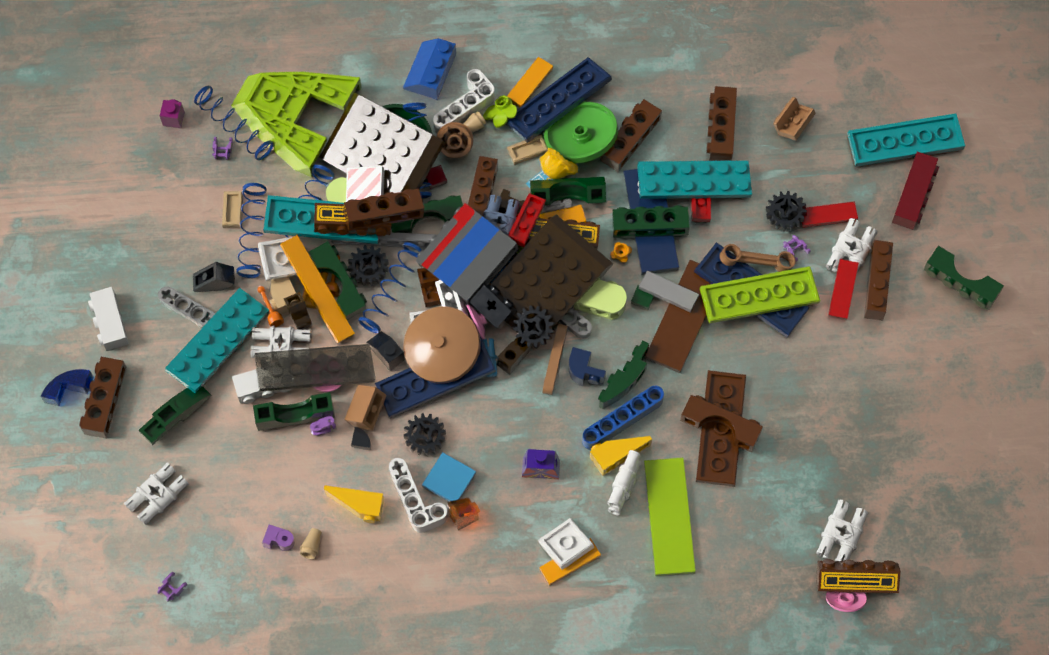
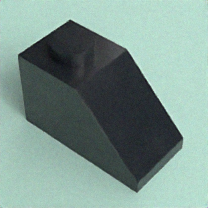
M214 262L193 274L194 292L221 291L235 284L234 267L219 262Z
M382 331L366 342L389 371L405 360L403 350L390 336Z

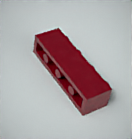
M920 152L916 153L892 223L912 230L915 224H920L923 216L920 210L921 208L925 209L928 198L925 197L926 193L931 192L934 184L931 178L932 176L936 177L940 167L936 165L938 158Z

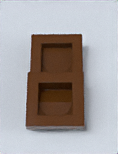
M425 268L417 269L425 307L440 305L441 301L435 284L439 279Z

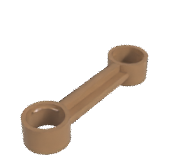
M734 244L726 245L720 253V260L727 266H733L737 262L774 266L778 272L791 270L796 262L795 257L787 251H783L776 256L741 251ZM725 251L733 252L736 259L728 258ZM779 258L786 259L790 266L782 265Z

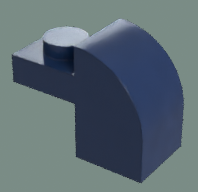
M573 347L569 358V374L572 380L580 386H583L585 380L595 385L599 383L604 384L606 371L589 366L591 352Z

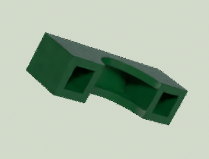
M605 177L530 180V194L545 199V206L562 199H579L586 203H605Z
M451 195L446 197V199L431 200L423 204V218L391 223V232L412 233L415 225L426 218H437L444 223L450 221L457 208L463 206L461 195Z
M327 241L309 251L308 254L319 273H330L340 280L343 289L336 302L345 318L349 320L366 310L365 304L367 300L363 293H358L356 289L358 285L355 279L348 276V268L345 262H340L338 259L339 253L334 245L331 246Z
M938 245L926 262L924 271L930 277L941 280L945 286L957 290L961 296L975 301L979 307L989 310L1001 293L1004 285L989 276L979 280L964 278L955 268V255Z
M330 392L311 395L307 400L296 404L280 405L269 402L253 405L255 424L258 431L315 422L327 416L335 418Z

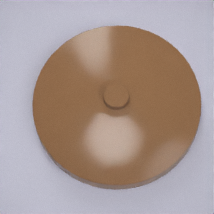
M445 306L431 308L418 315L409 325L403 344L405 359L410 368L426 381L432 383L453 382L466 375L476 363L480 352V335L474 322L462 311Z

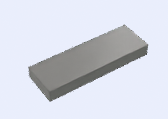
M649 271L646 272L639 285L640 290L688 312L692 311L699 297V294Z

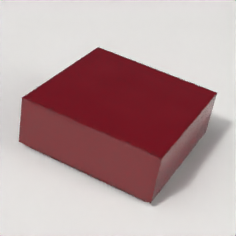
M441 165L432 167L426 177L427 183L432 184L429 186L430 189L447 183V178Z

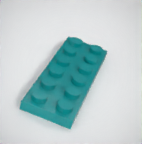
M957 113L848 130L847 132L855 167L913 158L917 152L932 155L963 150L965 148Z
M749 160L638 161L637 164L640 199L751 198L752 196Z
M268 195L264 233L378 244V236L373 234L361 236L358 234L340 235L338 233L320 234L314 232L315 203L344 204L343 202Z
M239 288L165 367V371L196 393L252 332L253 327L256 328L269 314V309Z

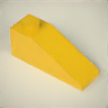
M646 436L611 440L602 444L597 443L591 448L590 459L602 476L623 464L630 450L640 453L651 446L652 438Z
M324 485V491L328 497L360 519H363L364 522L375 523V521H381L384 504L383 493Z

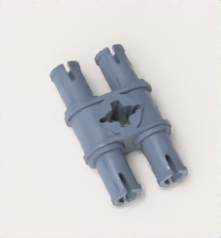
M491 195L488 208L483 212L484 218L508 236L517 218L520 202L516 200L514 207H512L514 199H510L506 214L498 212L502 198L497 196L496 202H494L495 195Z

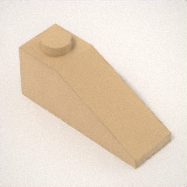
M289 277L271 280L270 293L272 299L269 300L274 311L278 310L281 315L289 311L284 298L296 293ZM299 300L291 301L290 305L298 302Z

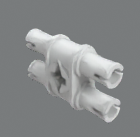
M849 219L845 230L839 234L837 243L832 247V256L826 264L827 269L830 270L834 264L832 271L836 272L839 259H846L859 263L858 272L859 268L865 264L868 253L872 250L871 244L878 231L874 228L872 233L869 234L872 227H866L860 240L854 237L860 222L856 220L854 226H852L855 219Z
M275 326L270 328L253 327L252 339L270 340V345L268 347L251 346V358H268L270 361L288 360V362L292 361V359L309 360L310 348L292 347V343L294 341L310 342L311 329L300 330L294 329L292 326L289 328ZM283 338L284 343H282V346L279 349L278 344H280V341H282Z
M629 451L624 465L620 466L619 472L612 484L613 492L607 502L610 506L608 511L611 514L620 515L624 502L630 498V493L637 481L636 474L641 465V461H639L641 455L636 451Z
M168 462L156 474H150V477L140 487H137V492L124 502V505L133 512L144 500L149 501L150 505L137 515L144 525H147L156 514L163 513V510L173 500L176 501L177 495L189 485L185 478L183 479L180 475L169 487L164 486L163 482L176 472ZM152 490H153L154 492L156 491L157 493H160V496H161V497H159V496H157V495H155V494L153 495Z
M838 500L833 515L828 517L825 530L821 533L822 541L816 554L821 556L823 550H825L822 558H828L833 544L836 543L841 548L835 561H841L842 557L843 561L849 559L852 551L857 549L856 545L860 535L863 534L862 526L868 515L866 510L863 511L860 517L862 508H856L853 519L849 523L844 520L850 504L845 502L843 508H841L844 501ZM841 530L845 531L844 536L840 535Z

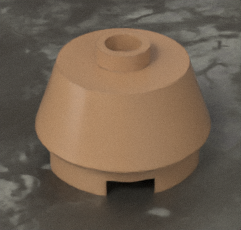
M447 123L440 128L437 134L439 139L445 141L441 152L447 157H463L473 146V134L462 123Z

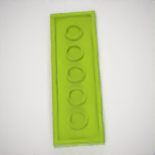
M810 266L700 287L709 324L820 303V297Z
M684 459L644 460L655 576L693 574L696 571Z

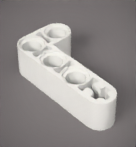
M472 69L467 73V86L470 91L434 116V130L437 134L445 124L450 122L464 123L472 113L480 112L494 102V86L480 70ZM460 112L459 115H454L453 113Z
M401 458L391 460L389 463L390 474L413 529L418 533H423L446 523L448 519L446 506L442 503H434L424 507L406 462ZM396 467H399L401 469V477H399V473L395 469ZM405 483L411 485L407 490L401 489V486ZM411 501L418 502V505L415 507H409L408 503ZM442 511L444 514L441 517H435L434 513ZM419 518L426 520L422 525H417L415 521Z

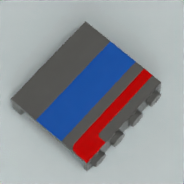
M465 203L462 207L457 208L450 221L444 223L441 232L432 237L428 247L419 252L416 262L421 268L423 266L462 297L466 304L471 306L470 301L484 285H489L516 254L519 247L515 241Z

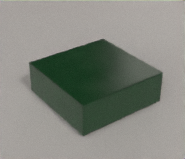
M637 285L631 304L649 310L654 296L640 290L639 285Z

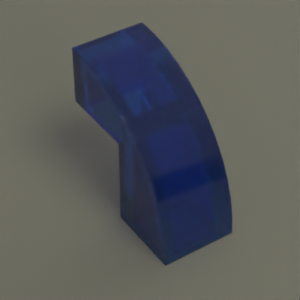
M86 369L64 372L48 383L41 394V398L44 403L60 406L65 389L88 395L90 383L94 377L91 371Z

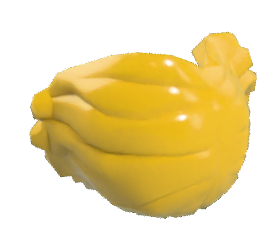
M548 148V151L543 156H540L541 169L551 179H561L567 175L578 173L577 164L566 160L563 155L553 148Z

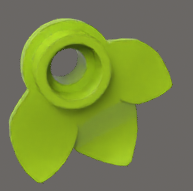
M502 95L495 100V105L486 109L483 118L485 120L493 119L494 126L500 128L507 123L508 118L516 116L517 107L513 105L511 98Z

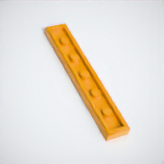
M298 235L280 244L282 250L337 344L354 335V331Z

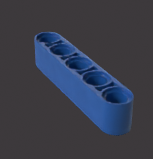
M659 386L649 387L586 428L582 436L583 446L591 450L597 443L602 444L659 408L663 403V389ZM653 394H656V395H658L660 398L657 399V400H654V399L650 398V396L653 395ZM642 405L644 409L636 410L634 406ZM620 415H625L628 417V419L622 421L618 417ZM608 425L612 427V429L610 431H605L602 429V427ZM588 436H594L596 440L590 442L586 438Z

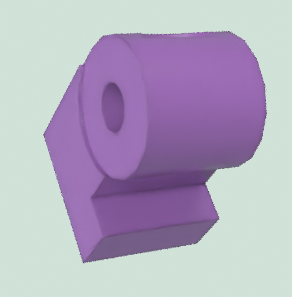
M270 524L262 541L263 547L271 549L272 545H276L282 551L292 549L295 543L293 534L290 531Z

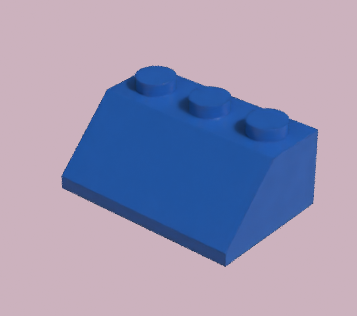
M439 38L422 42L403 89L437 100L455 59L456 44Z

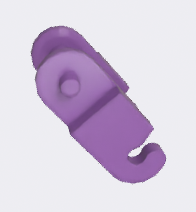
M214 137L212 147L214 159L226 157V160H228V157H230L229 153H232V137L229 138L230 142L226 147H218L217 137ZM218 150H226V153H218Z
M793 235V239L789 242H783V247L793 256H795L793 251L799 247L803 248L807 254L811 252L809 248L807 249L806 243L803 240H799L798 236ZM796 242L797 246L791 248L790 245Z
M327 416L313 422L310 425L311 433L318 436L331 432L330 426L333 429L336 428L334 418Z
M171 572L162 581L163 585L158 587L157 593H163L167 597V602L173 600L175 595L178 597L184 590L183 588L187 586V583L184 582L178 589H175L169 584L171 577L175 576L174 572ZM167 586L173 590L171 594L165 590Z

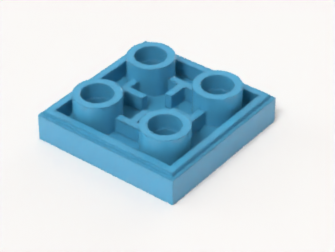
M442 452L423 482L422 487L456 506L476 475V471Z

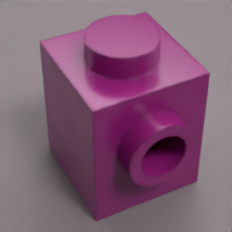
M175 99L163 100L159 115L162 125L181 129L185 114L182 102Z

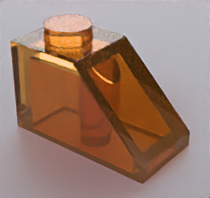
M469 497L447 503L448 514L458 531L479 520L478 513L480 510L475 501L471 502Z

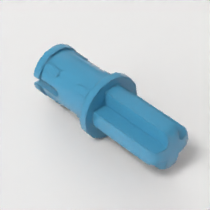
M489 338V347L487 339H484L483 343L496 372L487 375V377H496L498 374L496 364L498 356L495 355L494 339Z

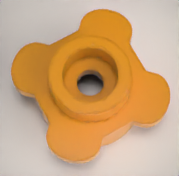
M617 242L610 256L612 259H618L622 263H626L628 255L632 253V248L624 243Z

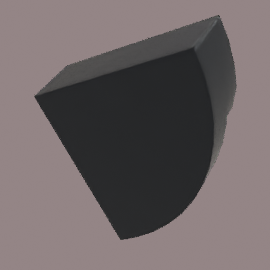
M355 427L351 447L371 450L369 436L364 430Z

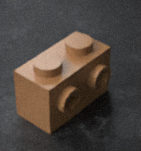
M358 385L344 420L354 427L373 431L386 394L376 387Z

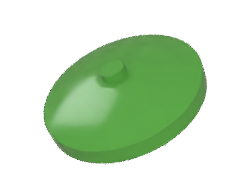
M582 102L544 131V140L547 149L553 148L563 155L566 160L573 163L588 162L602 156L613 146L618 136V125L612 111L604 105L594 102Z

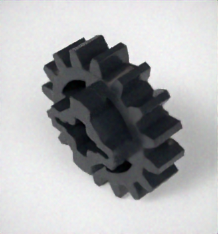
M780 191V196L778 197L774 194L773 201L768 200L769 206H766V218L770 219V225L775 224L776 229L782 227L783 231L786 230V227L793 231L794 225L799 228V221L804 222V216H807V210H805L806 203H802L803 198L799 197L797 199V193L790 195V191H787L786 195H783L782 191Z
M366 245L363 247L364 250L357 248V254L352 252V259H348L350 276L355 278L356 283L362 281L363 286L367 282L373 286V281L379 284V278L385 279L384 272L389 271L386 253L381 254V248L374 250V245L370 249H367ZM378 260L381 262V266H380V267H379L378 264H377V263H378ZM356 264L359 266V271L356 269Z
M534 305L529 306V310L523 308V314L517 313L519 320H514L517 327L513 328V330L519 332L516 338L522 337L520 343L524 344L527 342L528 347H532L533 343L535 347H540V343L546 345L545 339L551 340L550 333H555V330L551 329L552 326L556 325V322H551L554 316L547 315L548 309L542 311V306H537L536 310ZM533 313L538 314L534 318L528 316ZM532 323H536L537 330H533L534 326ZM535 334L541 336L538 339H531Z
M422 413L421 418L415 415V421L408 420L409 427H404L406 433L403 435L404 439L407 440L405 442L406 446L411 445V452L417 450L418 455L425 452V455L428 456L429 451L435 454L436 447L442 448L440 442L446 441L444 437L446 430L443 429V422L439 423L438 417L432 419V414L425 417L424 413ZM415 427H416L417 430H416V432L413 433V435H412V432H413V430H414ZM422 431L428 434V439L422 435ZM438 433L436 440L433 442V437Z

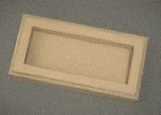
M542 134L536 136L528 143L522 141L507 147L514 165L543 155L548 151Z
M224 191L223 228H241L242 191Z

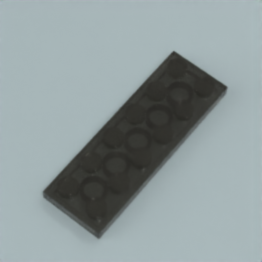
M370 344L260 352L254 355L259 392L375 382Z

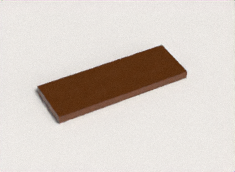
M689 260L678 284L699 294L692 311L688 312L669 303L645 355V359L678 373H681L707 316L700 287L710 285V283L694 272L699 263L693 260Z
M708 370L705 390L706 401L711 404H720L725 410L735 411L742 415L746 375ZM708 422L702 425L696 482L735 487L739 447L734 445V437L731 430L720 422Z

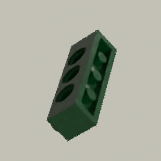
M677 205L669 208L656 206L654 208L636 207L635 209L619 207L613 209V238L689 235L688 207ZM666 218H671V219H673L674 221H672V222H667L665 219H666ZM629 219H633V220H635L636 222H635V223H629L628 220H629ZM653 219L655 222L649 223L646 220Z

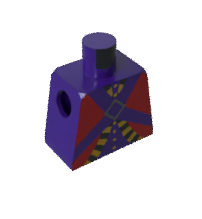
M528 449L523 457L522 477L559 479L560 459L556 451Z

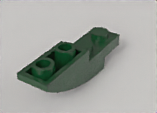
M642 340L640 346H635L632 352L633 358L631 362H626L623 371L617 369L615 374L612 373L607 381V384H609L607 389H603L598 397V400H600L599 408L604 409L619 401L639 382L647 370V363L643 360L649 349V343Z
M203 386L196 393L188 388L184 389L152 414L153 417L138 430L139 433L153 446L180 420L182 422L185 421L212 395Z

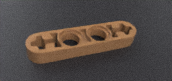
M558 324L544 381L543 394H553L568 325Z

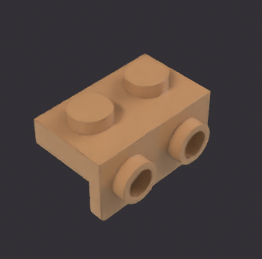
M792 97L779 116L776 117L773 124L778 135L796 141L816 113L813 108L800 105L797 98Z

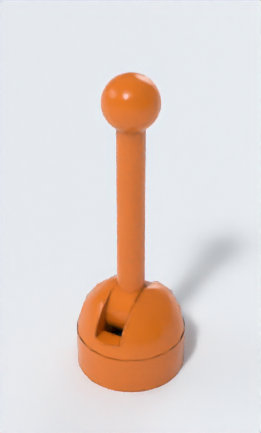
M332 274L331 282H328L326 285L333 297H338L339 286L335 283L336 276Z
M259 286L257 291L261 293L270 312L268 315L270 327L281 326L284 323L282 315L279 312L273 311L265 294V288Z

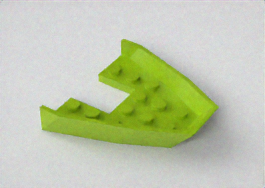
M303 71L263 72L247 77L231 106L235 108V111L242 120L247 119L246 124L252 132L259 129L256 136L263 142L271 140L273 142L272 150L295 171L312 177L311 169L326 144L327 137L296 125L299 117L311 97L345 110L355 90H361L360 77Z

